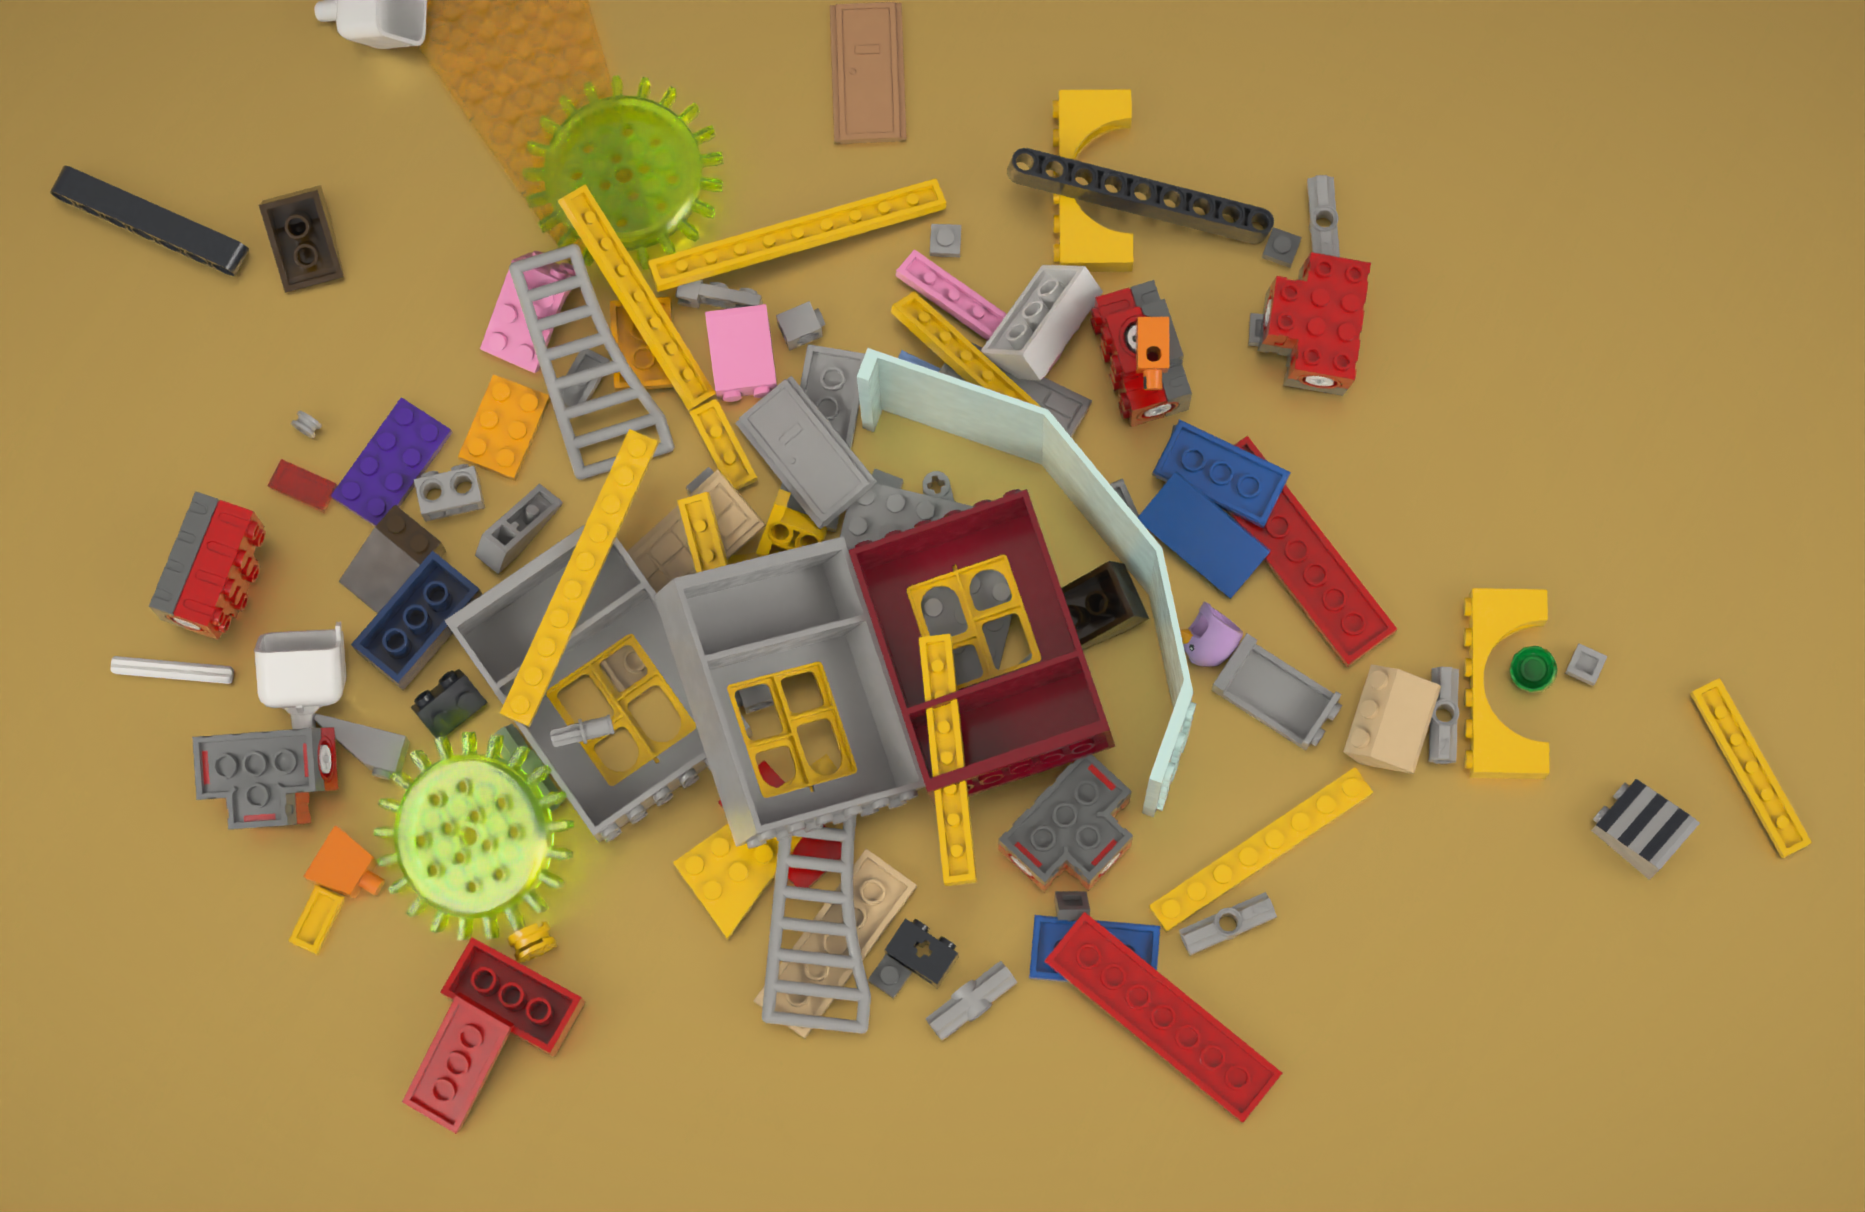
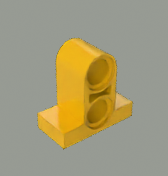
M779 489L756 554L761 556L768 555L772 544L790 550L825 541L827 528L824 526L822 529H819L809 515L786 507L791 493ZM777 524H782V525L786 526L787 528H786V529L780 528V527L777 526ZM806 535H812L816 539H810Z

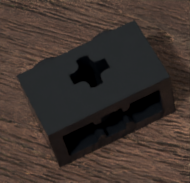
M905 918L885 948V955L887 954L938 989L958 959V952L955 951L957 946L943 936L938 940L928 933L930 928L919 920L914 919L913 922H910ZM926 944L929 945V953L931 955L924 954L921 958L918 957L916 947L923 948Z

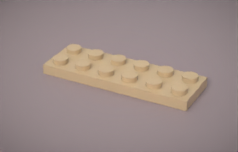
M868 849L864 850L853 865V900L862 960H864L917 888L915 883ZM841 883L835 891L841 892ZM825 903L813 920L843 923L842 905ZM804 932L792 948L793 950L849 956L845 936ZM782 961L779 965L778 980L844 987L853 975V970ZM764 987L754 999V1002L760 1007L763 1006ZM777 992L775 1011L822 1016L834 999ZM788 1026L804 1039L813 1029Z

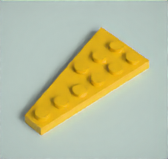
M827 754L809 766L814 772L821 775H831L837 771V767ZM794 777L786 783H784L783 785H781L779 788H784L790 785ZM729 824L723 826L673 862L727 940L743 917L750 911L751 906L775 877L779 843L776 837L766 840V844L748 849L747 844L736 847ZM792 836L790 854H792L802 837Z

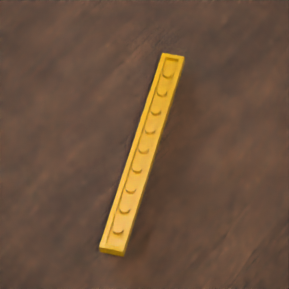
M937 178L652 259L648 261V267L657 292L941 211L946 209V200Z
M629 429L503 704L500 715L527 727L531 726L659 444L657 440Z

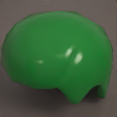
M1539 646L1523 647L1513 656L1510 664V675L1519 689L1529 693L1543 692L1552 686L1557 677V663L1547 649Z

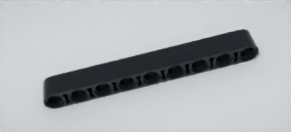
M1021 148L1014 152L1007 168L1009 179L1019 185L1251 244L1263 242L1274 225L1273 215L1261 207L1030 148ZM1016 163H1025L1029 170L1020 169ZM1046 170L1055 171L1059 177H1050ZM1075 178H1084L1088 185L1079 184ZM1105 185L1114 186L1117 192H1109ZM1140 192L1144 194L1147 200L1138 199L1134 193ZM1164 200L1173 201L1176 207H1168ZM1193 207L1201 208L1205 215L1197 214ZM1222 215L1231 216L1234 222H1227ZM1252 222L1260 223L1263 230L1254 228Z

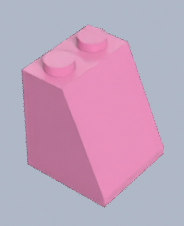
M766 304L705 312L717 399L733 402L740 400L741 396L754 395L755 398L766 396L777 386Z

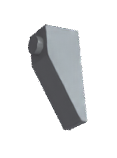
M538 484L482 534L475 556L499 574L520 555L562 506L563 502L541 484Z
M315 714L314 720L321 728L334 727L335 740L369 770H372L373 776L390 780L391 775L400 777L410 744L406 736Z

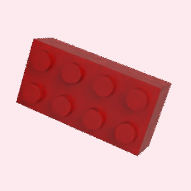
M471 937L440 991L445 998L452 1002L458 993H462L514 1024L510 1034L552 1057H555L586 1003L579 995Z

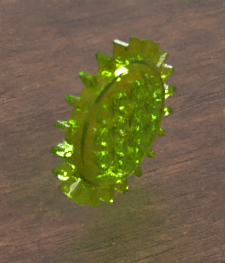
M618 75L612 78L613 96L599 99L596 88L589 81L584 83L585 96L590 102L589 104L576 109L572 101L563 95L559 98L562 111L569 117L561 125L543 115L539 119L541 127L544 131L552 134L553 138L549 145L537 141H528V152L534 156L544 157L545 162L542 168H523L522 174L525 181H544L546 190L526 196L529 208L551 203L554 211L543 217L538 222V226L542 233H545L559 223H562L568 230L560 237L557 245L558 248L573 244L576 239L581 238L558 203V200L586 184L626 250H636L640 266L643 270L648 269L650 257L646 250L647 247L660 243L666 255L676 253L675 245L669 237L677 230L682 231L688 239L694 242L699 239L696 227L687 221L692 212H697L707 218H714L716 214L715 208L709 203L700 201L699 197L701 190L723 192V180L703 177L704 167L724 164L722 152L700 154L698 146L716 137L715 130L712 125L694 133L688 128L687 125L696 119L700 113L699 106L695 102L688 106L680 115L670 110L677 98L676 88L670 86L658 103L648 99L651 92L649 78L642 77L638 85L637 96L623 95L624 86ZM625 129L633 130L631 136H624L622 132ZM653 139L661 140V144L656 147L652 146L650 142ZM590 145L594 147V150L591 153H585L583 151L584 147ZM616 155L622 157L619 163L611 162L612 157ZM642 166L650 167L647 173H641L639 169ZM622 169H628L633 173L632 179L626 183H621L616 179V174ZM576 172L583 174L579 180L572 179V175ZM670 176L678 177L677 182L673 184L667 182V179ZM604 182L611 184L608 190L600 189V185ZM635 192L639 195L636 200L628 199L630 193ZM659 203L667 205L666 209L662 211L657 210L656 206ZM624 219L628 222L627 225L622 228L616 225L617 222ZM586 247L583 251V259L585 265L591 266L594 259Z
M462 732L463 752L462 755L456 756L453 754L448 737H438L434 741L440 761L432 765L422 750H416L409 755L421 773L414 780L402 771L393 772L390 776L406 792L401 802L394 798L379 799L378 805L387 811L395 812L397 815L395 827L382 826L374 829V836L383 839L394 838L396 853L383 855L377 859L378 866L386 867L399 863L404 874L401 879L394 881L388 888L390 894L404 892L411 886L418 895L410 904L406 914L410 917L418 916L425 910L428 904L437 909L430 931L434 933L443 932L451 915L459 917L458 940L471 939L473 932V919L482 918L486 940L498 938L499 927L496 915L505 913L514 931L526 927V924L517 906L526 901L535 912H545L549 907L544 899L535 892L536 888L541 882L555 889L562 888L565 883L562 878L549 872L547 869L551 858L559 861L573 858V851L567 848L554 847L553 845L554 831L565 832L574 827V821L567 819L552 821L549 810L550 806L562 802L567 795L565 791L550 792L545 797L543 796L537 785L547 778L552 769L549 765L535 768L530 775L526 774L521 769V766L527 759L530 748L527 746H518L513 751L509 761L500 758L504 741L503 735H491L486 754H477L476 732ZM462 781L467 785L464 793L459 788ZM435 794L440 797L438 805H435L433 802ZM501 797L506 801L504 809H501L498 805ZM474 810L479 814V819L476 822L471 816ZM447 823H449L452 826V832L450 834H447L445 831V825ZM469 827L474 829L477 834V840L473 845L467 844L464 840V832ZM512 827L518 830L516 838L511 836L510 831ZM421 835L425 838V845L423 847L418 843V838ZM486 839L491 843L489 851L484 848V841ZM459 852H461L464 855V861L462 863L458 862L457 860V854ZM432 865L437 867V874L435 876L430 872ZM498 868L503 871V878L501 880L496 877ZM471 881H473L476 884L475 892H472L469 889V883Z

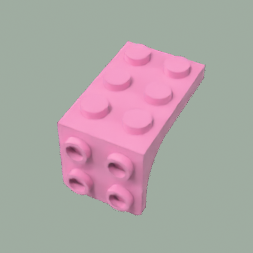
M533 251V253H527L513 259L511 263L542 254L543 252ZM563 262L560 264L551 263L523 272L529 290L576 275L573 265ZM508 270L480 349L536 373L540 365L510 270ZM571 290L533 301L537 318L541 319L560 313ZM554 328L542 331L546 346H548Z

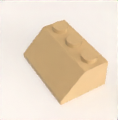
M1371 664L1343 752L1362 765L1414 774L1441 686L1400 669Z

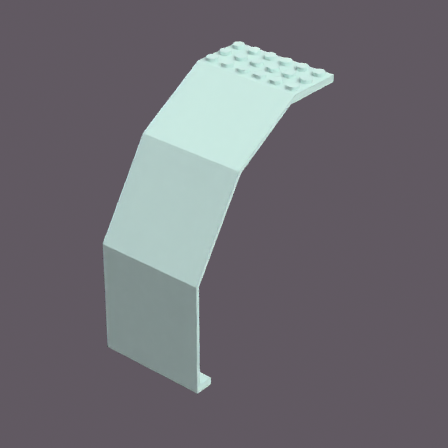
M867 348L857 374L863 429L874 432L882 410L1041 464L1149 595L1173 706V713L1149 777L1142 810L1143 814L1154 817L1156 809L1163 811L1170 784L1174 780L1181 753H1183L1189 737L1197 705L1191 702L1193 688L1162 547L1048 409Z

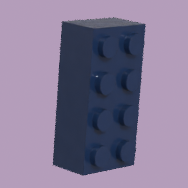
M432 551L351 645L361 657L400 689L404 690L453 634L445 620L483 594L476 585Z

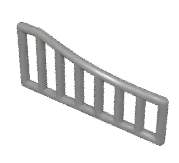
M571 244L511 263L509 266L510 274L575 477L578 480H583L611 470L617 457L584 466L579 448L627 434L629 429L637 431L655 425L660 443L653 457L672 452L675 446L666 417L629 366L616 343L599 305L580 247L577 244ZM567 258L571 259L575 276L528 289L523 272ZM580 287L586 305L541 319L537 318L533 301ZM589 316L592 317L598 331L597 334L547 349L542 331ZM603 344L613 360L556 378L551 360ZM617 372L621 373L630 388L569 407L565 406L561 393L562 389ZM636 398L640 400L649 412L647 415L576 437L570 422L572 418Z
M857 815L851 816L850 820L843 822V829L822 827L805 833L804 829L794 832V836L842 842L841 860L791 855L792 837L779 840L761 1016L765 1023L860 1034L866 1033L868 1030L871 993L857 935L853 900L854 840ZM789 867L841 873V892L787 886ZM786 898L841 904L843 923L784 917ZM783 929L845 936L849 956L781 948ZM780 961L852 969L857 988L778 980ZM778 992L858 1001L856 1020L778 1012L775 1011L776 994Z

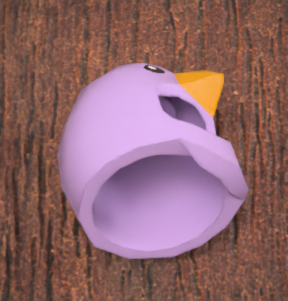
M1205 601L1199 608L1198 616L1188 629H1180L1184 651L1189 656V660L1198 666L1204 667L1219 666L1238 647L1243 636V631L1235 623Z

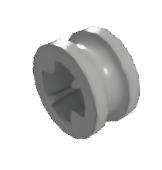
M298 411V419L292 420L291 425L313 439L316 436L315 430L320 429L322 425L307 413Z

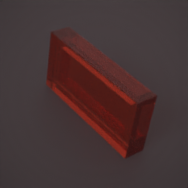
M281 459L268 487L324 513L337 484Z

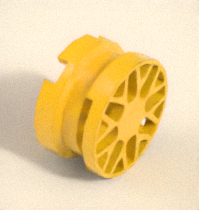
M542 921V926L538 927L537 923L524 927L507 938L510 947L515 948L516 953L514 956L517 962L522 963L535 959L557 946L555 938L549 934L551 929L547 921Z

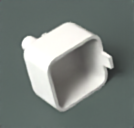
M323 0L315 5V16L320 22L336 21L337 31L343 38L377 49L418 46L423 43L426 35L427 0Z
M336 622L335 629L271 632L258 637L254 653L259 700L266 707L286 710L291 715L292 729L316 728L315 712L323 706L339 701L346 682L344 634L341 622Z

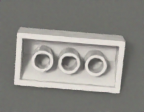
M1042 265L984 345L981 352L995 365L1018 379L1041 381L1058 355L1063 352L1065 345L1072 335L1079 329L1080 324L1089 311L1094 308L1095 297L1101 296L1103 293L1102 289L1086 266Z

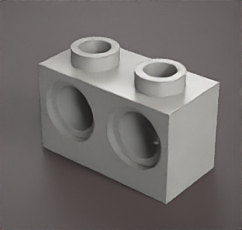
M460 464L452 467L451 471L448 472L429 471L423 473L421 478L414 479L421 515L425 522L485 508L479 476L475 466L469 467L468 464ZM462 482H470L472 484L471 489L466 493L457 492V487ZM432 489L442 490L440 497L436 500L427 499V494Z

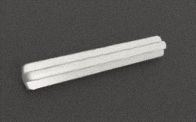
M114 656L111 660L112 673L121 675L224 684L232 683L234 669L231 666Z

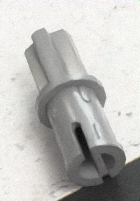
M610 714L583 722L582 719H578L579 723L555 728L550 731L552 744L556 748L582 741L584 744H587V740L615 734Z

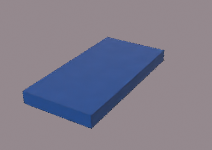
M1179 419L1152 476L1167 482L1177 471L1221 509L1264 528L1291 472Z
M1177 471L1137 517L1149 531L1230 599L1271 552L1269 548Z
M1035 915L1029 979L1068 982L1044 961L1076 921L1058 920L1057 917ZM1095 920L1157 970L1160 926Z

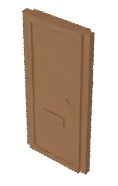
M875 2L830 5L834 143H877L907 140L902 4Z

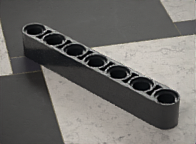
M63 166L50 191L60 201L229 276H236L249 251L247 246L233 238L70 166Z

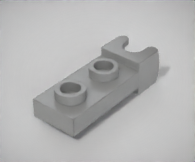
M702 279L680 285L676 291L679 305L698 309L700 303L726 309L763 305L761 295L757 294V291L753 289L740 288L739 290L729 289L727 285L720 282H710V285L704 284Z

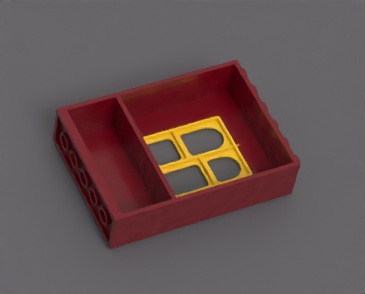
M1020 489L1008 491L1002 498L993 501L989 499L979 501L973 505V508L964 511L952 510L946 513L944 518L935 521L923 520L916 523L912 529L903 532L901 530H894L887 533L880 540L874 542L871 540L862 541L856 544L855 548L848 550L927 792L935 808L934 791L967 781L969 797L1115 747L1102 704L1027 489L1023 491ZM984 570L998 571L1004 575L1012 594L1011 600L982 611L977 610L970 595L972 579L976 574ZM943 586L950 588L958 596L968 625L966 632L952 636L953 650L966 645H973L976 649L983 674L980 678L957 685L956 692L925 702L919 638L930 636L922 613L921 602L927 591L934 587ZM1010 614H1017L1021 620L1032 658L1027 662L1004 670H998L994 666L982 627L987 622ZM957 699L959 703L965 767L933 777L926 710L950 704L951 701Z

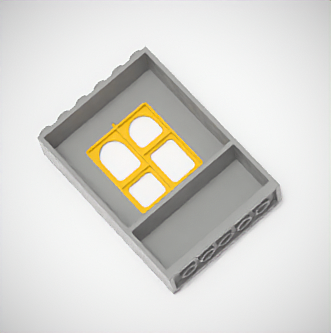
M585 525L445 620L502 704H504ZM617 537L531 726L527 727L514 721L598 842L613 840L622 833L620 828L629 821L632 824L639 822L648 814L646 810L655 803L658 806L663 805L674 796L671 792L681 785L685 789L699 779L697 774L707 767L711 771L654 598L656 592ZM629 645L635 650L646 666L647 674L624 691L617 692L601 671L600 663L622 647ZM589 675L614 710V715L611 718L614 731L624 727L636 741L639 756L636 763L630 769L613 771L607 768L594 750L595 745L608 735L587 740V744H584L582 741L557 748L553 746L550 731L555 728L575 724L559 701L557 694L580 676ZM654 685L659 686L681 718V727L678 734L667 742H657L650 739L628 709L630 701ZM741 715L747 736L750 738L753 736L749 724Z
M844 536L672 579L654 595L736 847L747 844L748 849L766 844V840L776 837L777 841L794 836V832L803 829L805 833L822 828L823 824L831 821L833 825L850 820L851 816L859 813L861 817L878 812L879 808L888 806L889 809L906 804L907 800L918 797L917 791L924 788L925 783ZM811 672L816 678L823 699V705L793 713L788 707L781 686V680ZM765 684L770 690L781 723L782 732L762 739L751 740L747 736L735 699V692ZM822 719H827L831 723L841 755L840 767L835 773L821 775L809 767L797 734L798 726ZM785 746L790 751L795 767V775L790 785L784 788H775L769 786L763 780L755 756L757 753Z

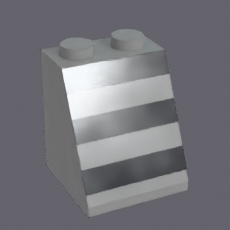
M1635 779L1630 786L1625 782L1613 795L1617 801L1610 809L1604 806L1593 818L1597 824L1591 831L1650 880L1700 822L1638 779Z

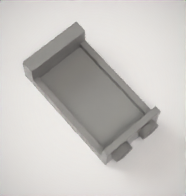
M1246 634L1217 677L1211 691L1306 751L1310 744L1317 746L1326 732L1321 727L1327 718L1333 721L1343 706L1338 703L1342 694L1337 691L1335 694L1257 645V639Z

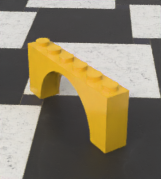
M1131 89L1059 90L1058 100H1053V118H1058L1059 129H1053V147H1059V156L1076 160L1085 146L1097 137L1114 130L1131 128ZM1053 171V176H1058V174L1055 171ZM1053 193V204H1059V215H1053V233H1059V244H1054V262H1060V265L1086 266L1089 272L1133 271V233L1117 232L1105 228L1089 218L1074 198Z
M1472 588L1469 597L1464 598L1463 606L1464 616H1469V628H1464V646H1469V658L1464 660V676L1469 677V689L1464 691V706L1470 707V719H1465L1464 724L1465 738H1470V750H1465V769H1470V778L1546 779L1549 775V742H1539L1525 738L1506 727L1494 714L1487 701L1483 677L1485 664L1490 652L1504 638L1527 628L1544 627L1548 620L1547 590Z

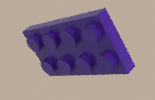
M401 397L331 494V498L375 527L394 505L398 507L402 505L415 486L414 479L421 478V475L427 470L453 433L452 430Z

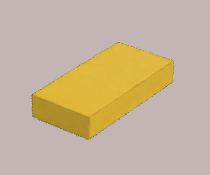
M315 885L288 942L318 955L345 898L319 885Z

